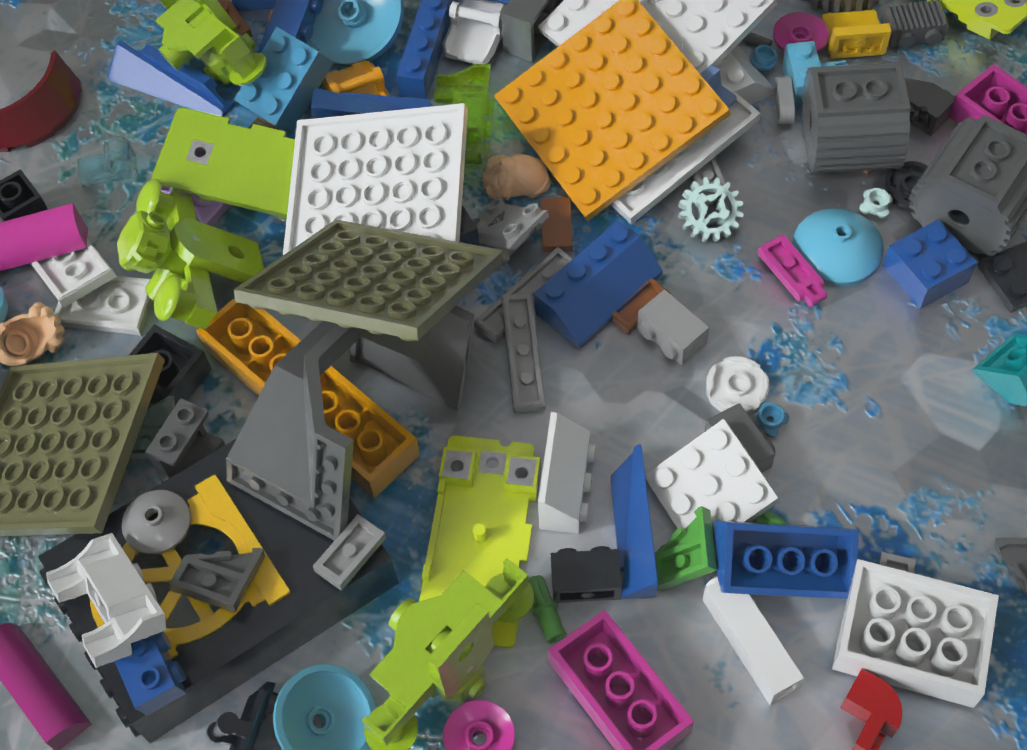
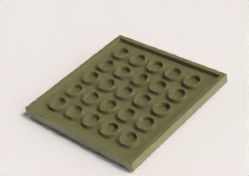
M335 219L235 288L234 298L235 302L247 304L254 309L266 308L278 311L282 315L294 314L308 317L311 321L337 323L343 328L355 327L368 330L372 334H388L398 336L404 341H418L503 263L504 250Z
M150 353L10 367L0 389V536L103 533L165 359L160 354Z

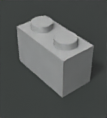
M665 289L638 311L637 328L641 335L648 340H653L660 346L661 351L669 359L674 358L681 365L707 344L710 327Z

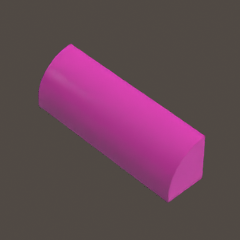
M71 203L1 222L0 271L87 248L88 228L75 205Z
M15 623L0 624V681L44 742L53 750H60L91 726L92 723L20 626Z

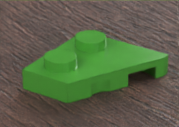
M703 506L698 507L694 511L697 517L686 529L679 527L671 535L670 540L655 552L658 589L666 590L717 571L711 512L709 509Z

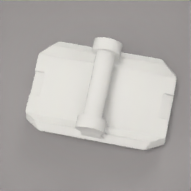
M462 0L461 3L453 1L449 9L451 25L442 43L445 57L482 66L488 63L501 39L502 20L499 16L501 8L505 3L489 0Z

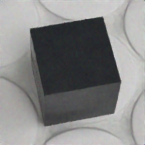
M21 169L0 180L1 222L48 210L41 195Z

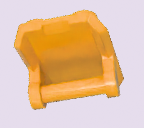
M369 61L356 62L351 64V67L343 70L329 72L323 80L326 91L339 94L346 92L390 96L385 87L384 76L380 67H375Z

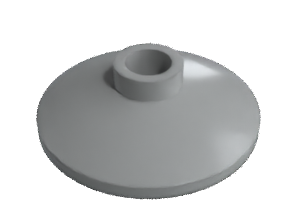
M168 490L146 492L137 497L126 509L122 519L123 536L134 550L143 554L155 555L170 551L182 542L189 531L191 524L189 507L184 499L174 492ZM158 513V517L155 520L148 521L151 515Z

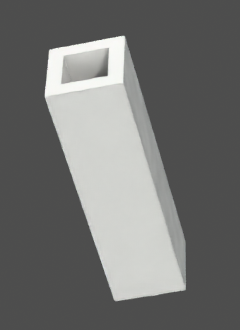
M716 576L706 584L703 602L769 705L800 689L804 680L803 675L750 595L722 593L718 577Z

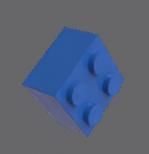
M938 219L889 245L882 266L915 305L922 309L969 283L978 262Z

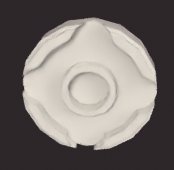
M743 356L724 358L722 362L711 367L706 378V394L711 404L720 412L740 403L746 412L754 413L766 401L769 393V378L766 372H763L757 362Z

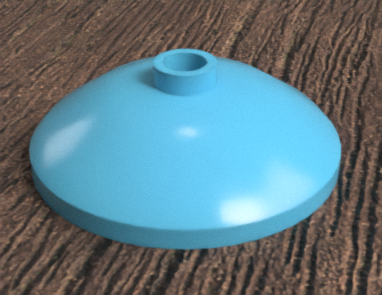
M838 208L820 210L807 216L798 225L792 242L793 246L818 273L824 283L834 286L853 285L868 279L878 269L884 253L881 234L871 221L856 212Z
M333 664L312 665L294 674L281 688L273 711L275 735L282 750H369L370 747L365 739V726L362 719L365 716L368 718L370 713L376 709V706L365 683L350 670ZM314 716L321 719L322 724L320 728L313 724Z

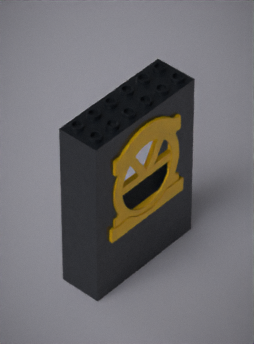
M236 439L149 490H168L178 494L189 507L191 513L190 525H205L222 531L233 541L239 554L252 553V548L264 549L265 558L236 612L221 607L213 612L208 603L187 597L198 614L200 622L186 627L166 628V631H164L172 646L168 650L172 662L176 660L185 674L186 680L182 684L187 694L147 716L134 708L115 662L96 668L87 651L84 652L94 670L97 669L103 679L100 680V684L104 691L118 705V708L115 710L121 722L126 728H130L136 738L142 735L149 743H152L399 584L392 559L382 544L342 591L314 572L313 565L334 540L227 482L226 458ZM349 499L348 525L357 514L362 516L351 499ZM134 500L109 514L103 533L75 534L38 556L44 566L39 572L49 588L46 572L57 569L74 559L92 539L113 533L131 563L139 552L134 550L125 540L122 533V519L126 509ZM158 513L151 515L148 521L155 520L158 517ZM175 548L162 553L169 567L141 569L145 584L171 581L182 562ZM171 589L160 605L165 614V622L182 597L181 594L172 592ZM88 594L61 603L54 597L64 615L67 614L72 623L69 624V627L79 642L82 641L83 634L105 624Z

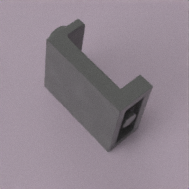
M180 398L145 451L163 482L225 446L223 439L207 433L203 426L209 415L207 409Z

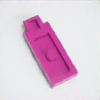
M784 234L759 247L758 255L797 301L803 299L809 307H812L827 299V293L823 289L825 286L823 279Z

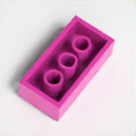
M993 64L956 94L948 117L959 124V122L962 123L968 117L975 120L980 119L984 114L1027 135V87Z
M605 609L548 650L549 664L615 750H670L691 734L694 724L693 719Z

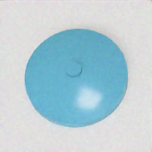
M323 0L322 11L317 15L313 25L312 37L306 44L322 53L336 65L352 66L351 64L356 62H371L386 52L397 38L404 17L403 0Z

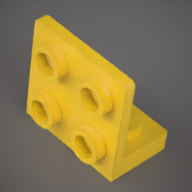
M876 10L822 14L821 20L829 30L827 48L830 59L886 54L891 28L889 23L879 24Z

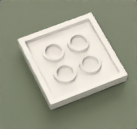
M724 419L645 474V479L677 529L679 527L686 529L697 517L694 511L701 506L710 510L713 530L714 520L751 522L781 501Z

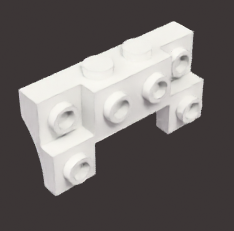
M113 533L92 539L74 559L57 569L46 572L47 582L59 603L88 594L105 622L104 625L82 635L83 646L96 668L132 655L131 643L166 631L165 614L157 603L153 586L150 583H144L139 565L131 563Z

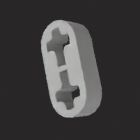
M776 76L775 79L778 124L794 123L795 106L791 76Z

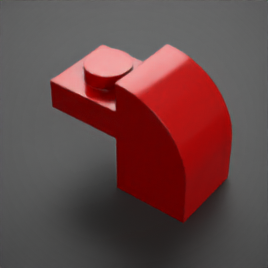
M862 668L840 708L865 722L852 750H878L885 736L888 735L892 738L899 729L902 721V706L898 695L887 682Z

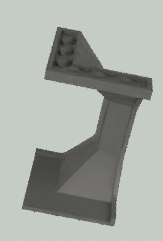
M455 306L418 341H404L398 336L372 334L365 329L355 327L343 328L337 323L322 321L274 366L226 458L227 482L335 541L348 525L354 440L326 424L320 376L350 348V362L355 364L357 361H360L458 411L461 407L474 314Z

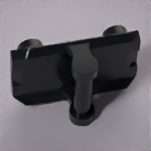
M267 681L250 695L240 719L233 712H225L220 715L217 721L210 724L206 729L208 741L214 744H227L230 746L229 750H253L263 720H265L267 714H272L274 711V705L278 693L273 692L276 683Z

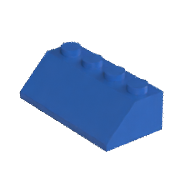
M617 220L533 293L535 313L576 347L580 348L612 320V313L615 310L619 313L646 289L649 284L631 297L651 278L658 279L663 274V270L641 236Z
M714 520L713 539L717 567L716 573L722 593L848 599L858 559L859 530L842 527Z

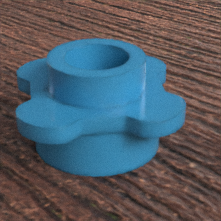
M764 402L758 414H753L758 427L763 429L769 437L777 436L780 427L789 422L788 413L772 402ZM770 417L773 421H768L767 418Z

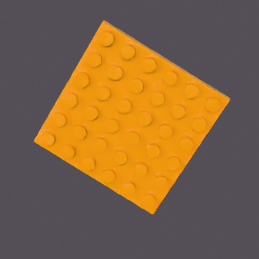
M619 0L494 95L498 103L587 221L731 115L730 109L638 0Z

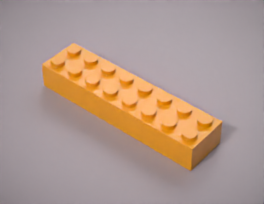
M235 298L217 312L205 330L200 328L196 330L204 349L258 397L274 366L301 341L263 308H251L247 304L235 302ZM330 366L320 376L325 422L330 428L354 440L351 478L375 499L420 456L417 438Z

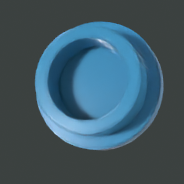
M768 45L757 46L751 52L749 58L751 64L761 71L775 68L778 61L775 49Z

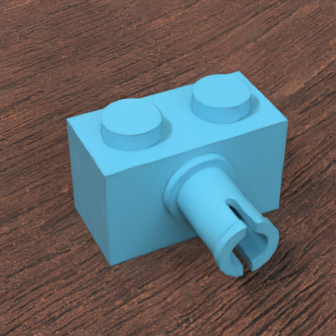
M814 41L786 44L782 68L784 76H791L795 109H800L803 105V84H805L804 78L808 68L847 65V61L822 63L819 60Z

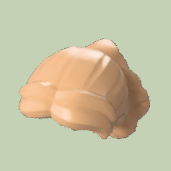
M514 154L510 157L506 155L492 156L487 160L486 171L482 176L483 188L490 199L502 198V200H509L510 197L517 196L535 198L547 192L551 184L547 166L544 162L526 154Z
M36 302L29 309V314H21L0 323V362L9 366H23L37 360L47 350L51 353H56L64 341L62 336L65 333V329L61 325V317L55 315L53 309L49 306Z

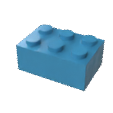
M276 27L261 52L267 60L264 72L254 82L242 85L234 100L278 128L292 134L297 126V120L301 119L312 100L313 88H319L334 62L319 51Z

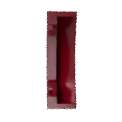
M55 50L50 53L51 56L47 70L38 84L18 101L0 109V153L9 152L12 147L25 145L27 148L46 141L64 127L75 114L79 106L77 99L79 93L82 92V84Z

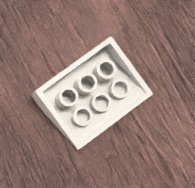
M857 559L837 640L832 670L858 676L863 668L891 686L974 708L985 695L999 595Z

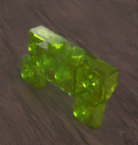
M473 64L469 68L457 73L436 75L435 103H465L468 108L465 164L482 165L486 137H491L492 120H488L489 115H494V98H489L492 77L491 64Z

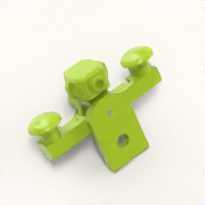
M160 0L167 11L155 20L164 29L163 45L158 50L176 71L181 69L193 57H196L197 59L200 58L206 66L202 70L204 74L210 76L214 81H221L223 84L232 82L239 86L247 85L262 75L267 64L265 55L254 52L253 48L257 45L247 33L243 35L237 33V25L218 0Z
M158 179L149 180L140 190L136 202L137 213L130 217L121 231L117 242L119 263L125 270H136L146 274L156 270L147 283L145 291L154 300V311L157 318L161 321H166L171 317L184 321L187 325L204 330L217 314L208 271L244 283L264 269L258 242L198 222L192 197L174 189L170 194L162 192L161 183Z
M506 558L503 561V573L490 579L485 587L463 570L442 595L419 602L408 598L397 607L388 624L396 631L393 649L369 674L371 678L390 694V697L383 705L374 709L368 718L365 716L362 719L365 726V739L372 750H409L418 734V722L414 714L429 697L433 699L440 695L445 700L464 703L468 697L475 700L481 695L487 686V682L483 680L486 677L483 663L494 646L492 625L497 620L503 622L517 621L523 618L532 608L534 591L529 583L527 573Z

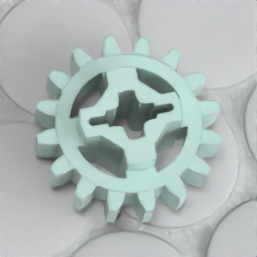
M707 177L703 178L701 186L694 181L690 186L692 191L686 189L682 195L686 200H680L678 204L679 208L684 209V211L679 213L678 219H686V223L682 228L686 230L691 227L693 229L691 237L694 238L697 234H700L704 243L709 236H712L714 243L718 242L720 234L727 239L731 235L730 229L736 231L739 227L735 220H741L743 217V213L737 211L743 206V201L735 200L739 193L738 190L730 192L728 189L731 183L727 182L724 186L719 185L720 180L717 177L713 184L709 183ZM712 192V193H715V194L707 195V196H706V195L703 194V193ZM724 199L729 206V210L725 208ZM714 202H717L714 212L705 219L704 216L707 213V209ZM692 209L696 211L697 221L692 214ZM714 224L718 226L717 228H707V227H706V226H708V225H714Z

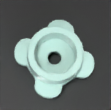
M881 188L866 190L863 194L865 200L860 205V211L864 214L877 215L879 218L887 217L889 215L888 205L893 201L892 196Z

